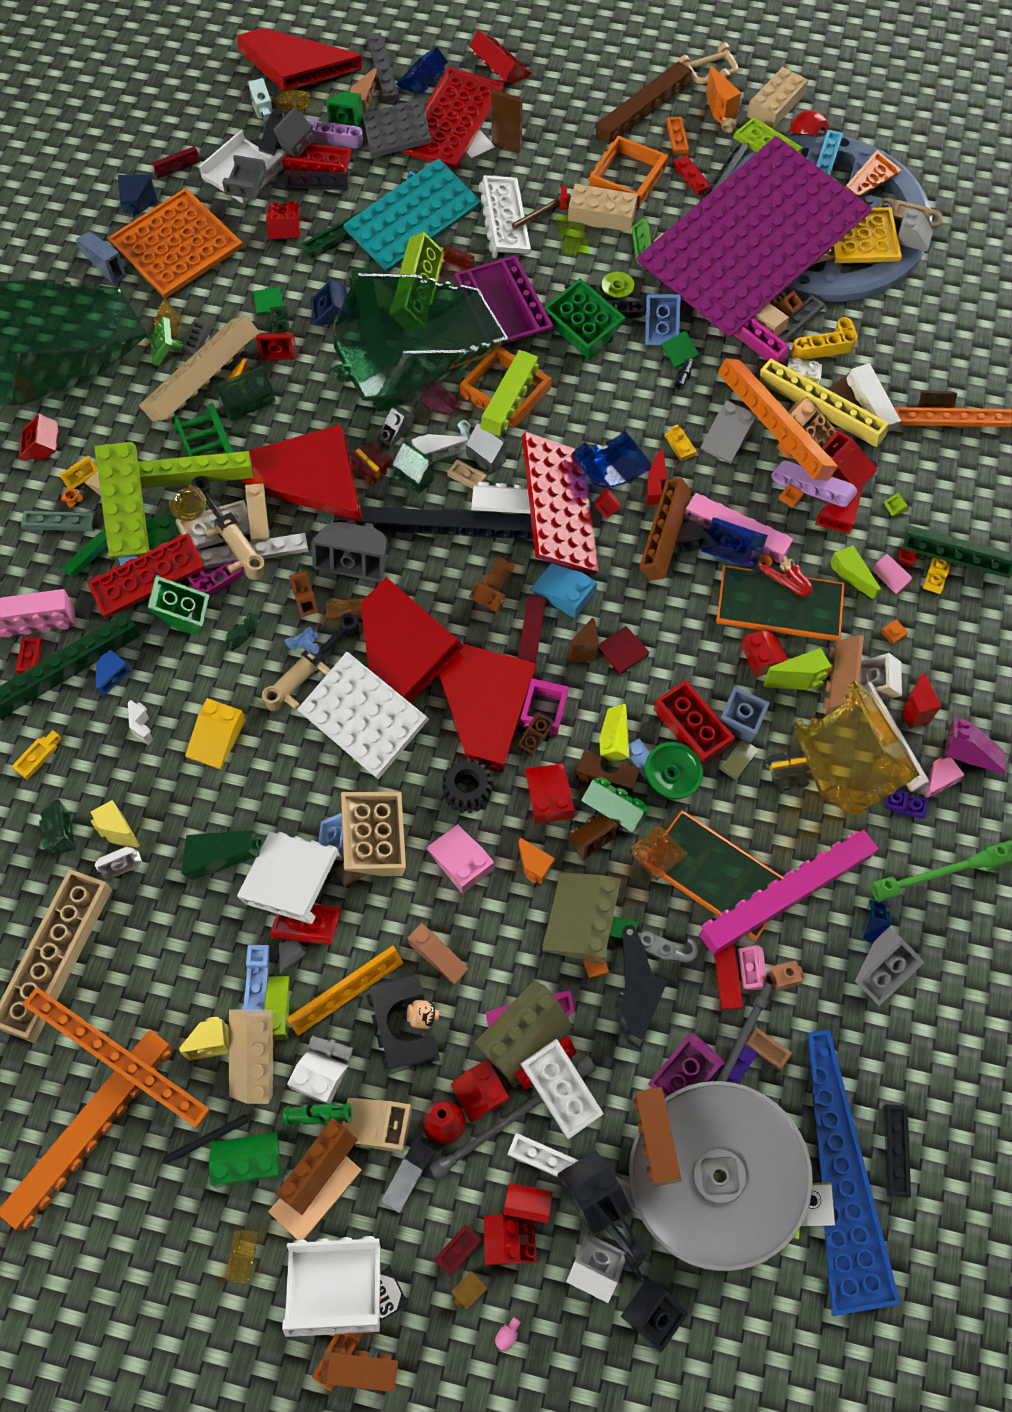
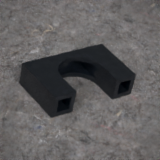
M416 974L369 987L370 994L367 995L369 1007L374 1006L375 1010L372 1020L374 1028L379 1027L380 1035H377L379 1048H384L385 1056H382L384 1069L389 1068L390 1074L439 1061L440 1056L434 1035L405 1042L392 1036L388 1029L389 1018L395 1009L412 1003L415 1000L424 999L419 975Z

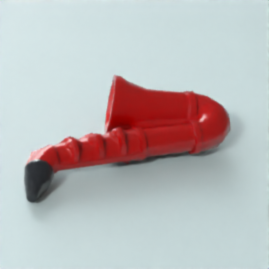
M764 565L757 567L751 572L752 575L765 573L801 597L809 596L812 593L813 587L810 581L801 573L800 565H795L786 572V575L790 578Z

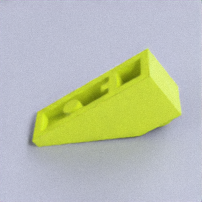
M625 704L607 710L599 737L600 755L611 762L629 758Z

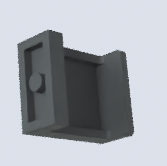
M234 155V167L229 178H224L222 181L225 195L256 200L267 173L265 161Z

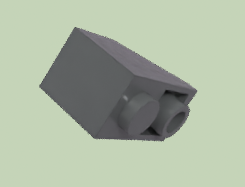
M392 407L377 438L387 446L392 447L409 431L415 416L404 408Z

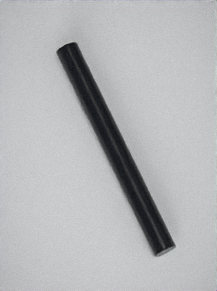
M246 1115L163 1156L165 1163L169 1164L248 1123Z

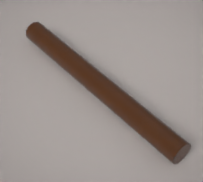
M555 199L512 223V228L517 229L558 206L560 201Z

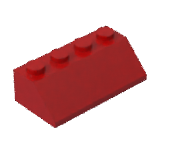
M478 30L469 47L474 50L472 53L475 56L482 58L481 61L485 65L491 66L490 70L493 73L500 75L499 78L503 82L515 84L531 75L532 72L495 38Z

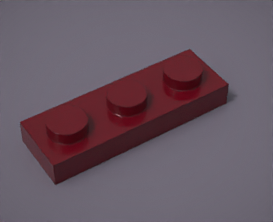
M193 146L151 164L156 178L159 179L200 162L196 147Z

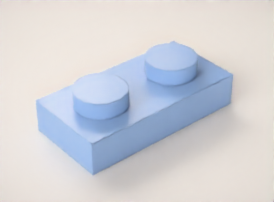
M639 738L629 744L628 759L633 766L640 768L639 775L645 781L647 780L645 776V762L649 751Z

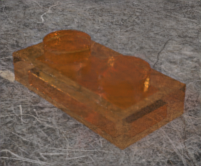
M498 557L481 580V583L498 591L514 570V564Z
M363 599L326 601L327 621L339 620L340 616L346 612H352L357 616V619H362L361 602Z

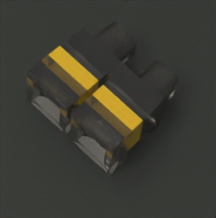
M805 749L790 751L787 754L785 752L768 756L766 766L771 772L772 783L777 784L780 792L789 790L791 788L790 781L796 780L798 788L808 786L810 766Z

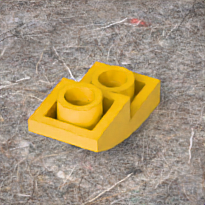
M932 558L923 589L941 594L951 562Z

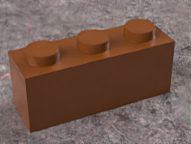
M332 1347V1352L324 1351L319 1383L394 1392L398 1361L391 1360L390 1354L377 1353V1358L368 1357L369 1352L355 1350L354 1355L346 1354L347 1349Z

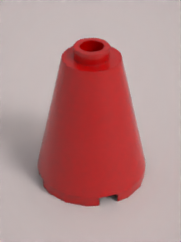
M440 1100L431 1104L426 1109L422 1119L425 1135L433 1143L439 1145H450L458 1141L464 1133L466 1125L463 1110L456 1103L449 1100Z

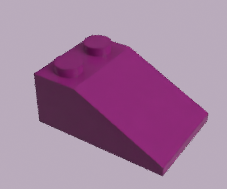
M954 718L946 736V756L1005 774V752L974 724L965 719L959 720Z
M692 1033L684 1039L650 1080L648 1085L651 1088L662 1087L664 1098L684 1087L711 1081L726 1062L695 1033Z

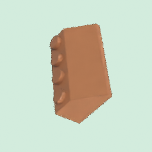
M862 635L838 640L835 646L830 648L829 658L832 659V667L828 673L830 678L825 686V691L828 692V696L825 697L823 708L826 709L825 716L848 720L857 704L864 640Z

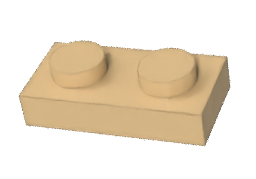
M456 460L447 472L449 477L474 489V485H478V482H485L487 479L486 474L459 460Z

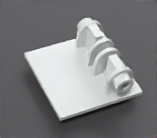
M800 358L788 359L787 367L819 384L822 364L816 361H802Z

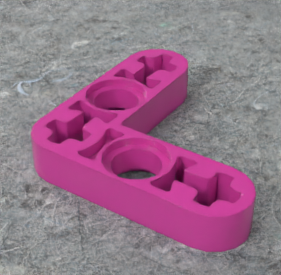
M232 560L208 575L200 571L198 572L200 575L197 578L188 577L186 579L195 590L210 596L240 578L244 574V567L238 571L229 572L227 567L239 561ZM219 575L225 576L221 582L215 581Z

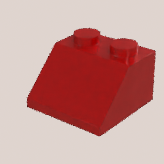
M259 333L256 335L261 360H295L296 342L294 333Z
M41 414L32 419L21 430L19 459H47L52 453L54 454L58 447L56 444L59 434L57 429L58 422Z
M760 630L744 636L741 648L755 677L766 675L769 667L788 660L775 633Z
M925 673L921 674L915 683L902 710L903 721L908 724L910 729L931 723L941 708V704Z
M488 1059L470 1068L450 1084L470 1123L509 1102V1097Z

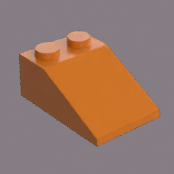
M711 66L709 68L706 95L713 117L722 124V118H732L733 120L737 118L741 92Z

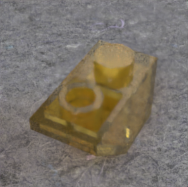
M279 88L275 98L276 109L290 112L295 107L300 112L311 106L309 92L297 90L283 92Z
M163 299L162 304L158 307V315L153 321V327L156 328L157 323H160L163 317L169 318L171 338L177 339L181 328L179 316L167 299Z

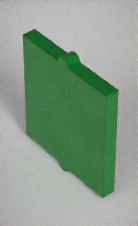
M280 287L253 291L257 315H271L272 313L284 311Z
M686 331L661 343L666 353V358H669L674 368L684 364L685 359L688 361V358L693 359L699 356L694 342L691 341Z

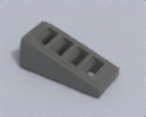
M196 318L193 320L182 344L181 351L194 355L203 346L211 333L208 322Z

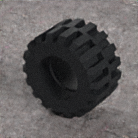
M463 759L458 760V764L452 763L451 769L447 768L445 770L446 774H443L442 778L443 796L446 799V803L451 805L454 810L458 808L460 813H464V810L472 813L474 809L477 812L480 810V806L484 808L486 801L489 802L492 794V779L489 770H486V766L483 764L480 766L479 761L471 762V759H467V762H463ZM463 780H473L479 785L475 791L470 793H463L456 788L457 784Z

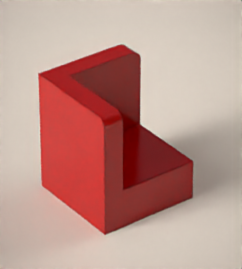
M608 488L594 500L595 507L606 519L620 508L619 499Z

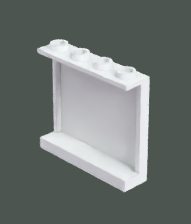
M242 130L199 165L202 179L223 192L222 181L224 178H229L234 167V155L265 161L267 173L261 188L284 169L282 163L283 154L278 152L273 156L259 152L258 146L244 138ZM232 196L243 204L248 200V198Z
M269 832L260 850L259 857H256L237 897L246 905L312 924L315 916L310 910L335 859L343 861L344 858L339 854L338 849L332 845H327L326 847L313 840L307 842L298 836L292 838L282 832H278V834Z
M365 1236L359 1240H352V1238L344 1237L340 1238L339 1241L318 1239L316 1242L295 1240L293 1243H287L289 1259L286 1312L282 1326L285 1337L379 1332L381 1251L379 1238L375 1239L372 1236Z

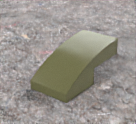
M742 739L720 770L737 780L756 756L759 749Z

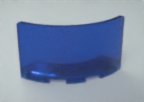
M626 431L607 441L605 446L600 447L599 444L584 442L572 452V455L593 484L602 488L615 487L630 482L651 469L652 465Z

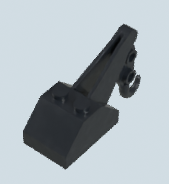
M595 1150L559 1172L557 1176L591 1236L593 1237L605 1229L626 1251V1254L623 1256L638 1280L643 1282L645 1278L638 1267L643 1264L642 1260L646 1257V1254L624 1218L632 1210L611 1168ZM620 1221L633 1244L628 1242L614 1223Z

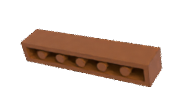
M682 478L669 479L665 482L639 566L640 570L649 580L665 579L691 494V489Z

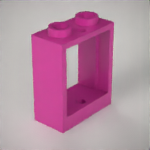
M531 679L521 715L520 727L527 729L534 718L528 716L533 694L560 700L555 722L547 735H558L569 687Z

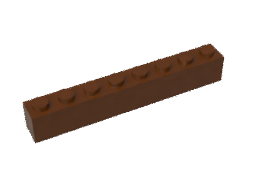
M676 62L597 122L596 136L610 145L617 136L628 132L630 128L637 125L652 111L658 109L665 101H668L682 88L688 86L691 82L692 70L681 62Z

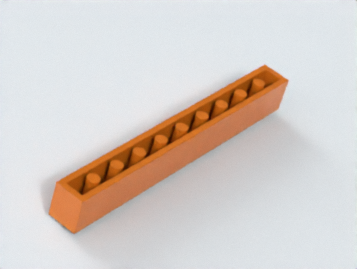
M725 359L717 372L814 480L829 481L838 467L837 464L740 360Z
M149 1029L130 1053L157 1071V1068L171 1057L173 1048ZM114 1071L0 1207V1217L15 1230L23 1232L24 1229H28L34 1223L38 1212L44 1210L49 1205L52 1195L64 1187L67 1182L66 1178L71 1172L78 1170L82 1164L81 1160L87 1153H91L96 1148L100 1137L106 1135L111 1130L114 1120L126 1112L128 1103L132 1099L137 1098L142 1089Z

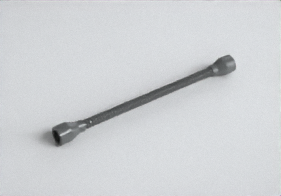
M587 1055L574 1066L581 1078L596 1071L594 1063ZM538 1094L536 1098L534 1097L531 1101L529 1100L520 1109L515 1110L513 1114L511 1113L508 1117L506 1116L497 1125L495 1124L490 1130L485 1131L483 1135L481 1134L478 1138L473 1139L471 1143L466 1144L464 1148L459 1149L457 1153L455 1152L445 1158L437 1159L428 1165L435 1179L439 1181L448 1174L460 1158L462 1159L467 1153L469 1154L472 1150L474 1151V1148L476 1149L479 1145L481 1146L486 1140L488 1141V1139H491V1137L505 1129L509 1124L514 1123L516 1119L521 1118L523 1114L525 1115V1113H528L539 1103L544 1102L541 1096Z

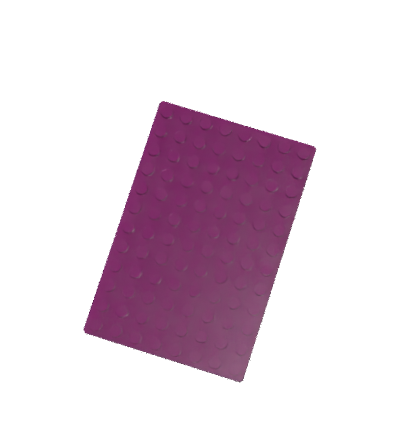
M776 136L637 257V261L673 292L681 295L680 297L726 336L732 337L871 213L872 208Z

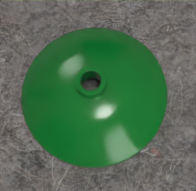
M666 742L656 746L649 753L645 762V776L649 785L659 795L669 799H683L693 794L700 786L703 778V768L697 754L688 746L677 742ZM667 772L672 773L673 777H669Z

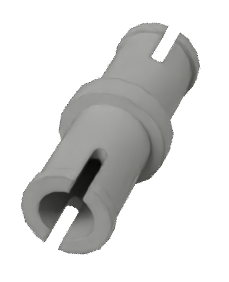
M312 1035L308 1049L326 1053L328 1057L333 1055L347 1061L350 1060L353 1052V1047L335 1043L336 1040L333 1039L329 1041Z

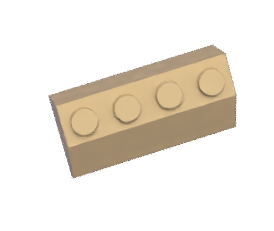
M229 1010V1097L246 1104H269L273 1096V1010Z

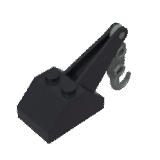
M627 925L622 931L625 992H620L615 1008L618 1009L616 1017L627 1044L639 1049L668 982L653 976L645 951L664 960L690 962L698 955V947L693 940L688 939V943L692 945L693 950L690 954H684L672 942L651 932L638 933L634 926Z

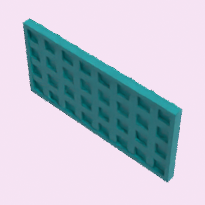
M438 158L346 222L344 229L386 272H389L403 261L410 237L424 231L433 240L479 207L481 200Z

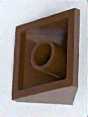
M591 618L569 643L567 658L569 663L597 660L599 642L594 618Z

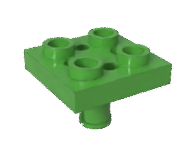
M163 317L160 323H157L154 333L149 337V343L151 344L150 356L152 357L153 365L157 366L161 364L169 349L180 352L182 349V341L171 339L170 319Z

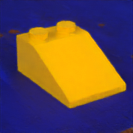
M207 698L198 714L185 756L221 770L246 721L242 710Z

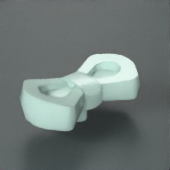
M462 420L457 424L461 430L460 436L469 439L471 436L469 432L471 424L466 420Z

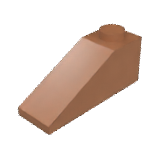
M376 68L372 69L350 89V92L361 94L362 111L364 113H367L378 83Z
M422 923L407 938L409 945L454 985L469 970Z

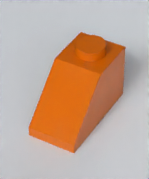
M520 838L518 849L524 874L531 882L542 884L553 868L555 858Z

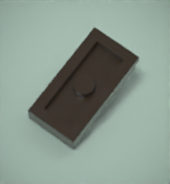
M921 390L918 407L955 408L957 392Z

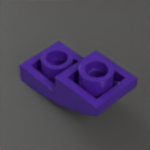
M888 788L885 808L907 816L925 819L928 798L908 795L907 791Z

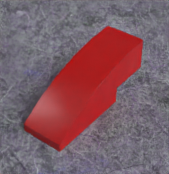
M659 450L651 465L646 490V505H659L662 489H664L667 480L663 450Z

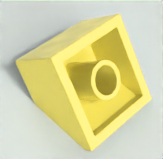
M113 800L91 811L94 818L91 820V823L102 838L105 836L109 842L137 848L140 846L123 814Z
M219 1017L207 1018L206 1022H200L182 1044L180 1053L189 1061L229 1054V1027Z

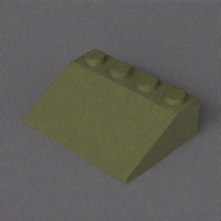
M560 873L542 951L603 965L621 879L604 875Z
M533 981L474 1043L515 1089L519 1084L515 1073L522 1069L520 1063L553 1040L557 1039L559 1042L573 1025L547 987Z

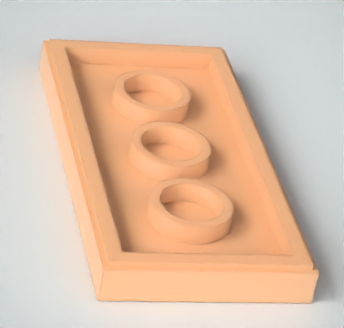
M345 1156L303 1215L294 1210L281 1198L268 1212L297 1240H305L362 1170Z

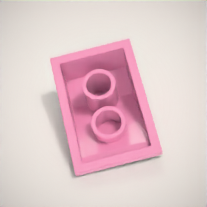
M458 824L426 847V850L462 894L494 871V861Z

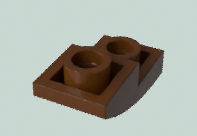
M537 712L517 745L534 755L554 721Z

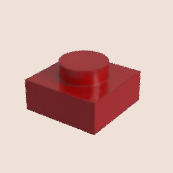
M561 186L560 210H566V203H570V193H567V186Z

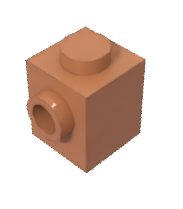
M796 960L772 966L768 971L775 992L799 986L803 981L802 978H804L802 968L797 965Z

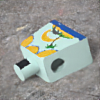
M263 78L248 82L250 97L256 115L259 119L263 118V120L267 121L272 113V105ZM261 93L262 98L258 99L257 96Z

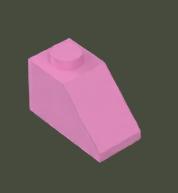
M941 757L932 763L933 767L928 774L929 782L926 785L925 798H931L957 784L963 778V772L952 758L947 757L943 759Z

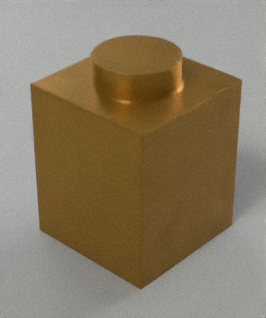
M470 1271L451 1291L454 1295L451 1300L460 1310L463 1307L468 1310L486 1292L487 1288Z

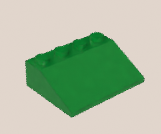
M581 278L544 307L553 328L588 360L603 349L626 320V317Z

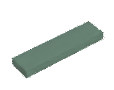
M24 511L21 528L30 530L94 531L97 516L95 513Z

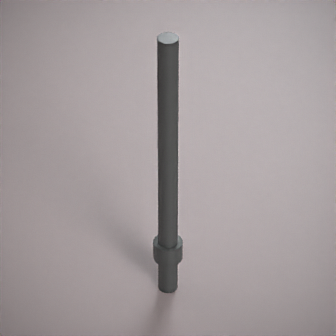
M765 983L760 995L756 996L753 1002L754 1007L717 1081H727L761 1011H764L768 1004L767 999L773 989L772 985Z

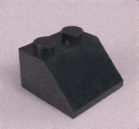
M647 1278L620 1317L662 1353L688 1313L664 1288Z

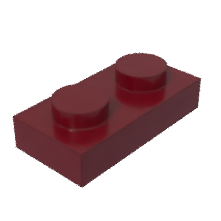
M465 1224L434 1260L451 1277L482 1240Z

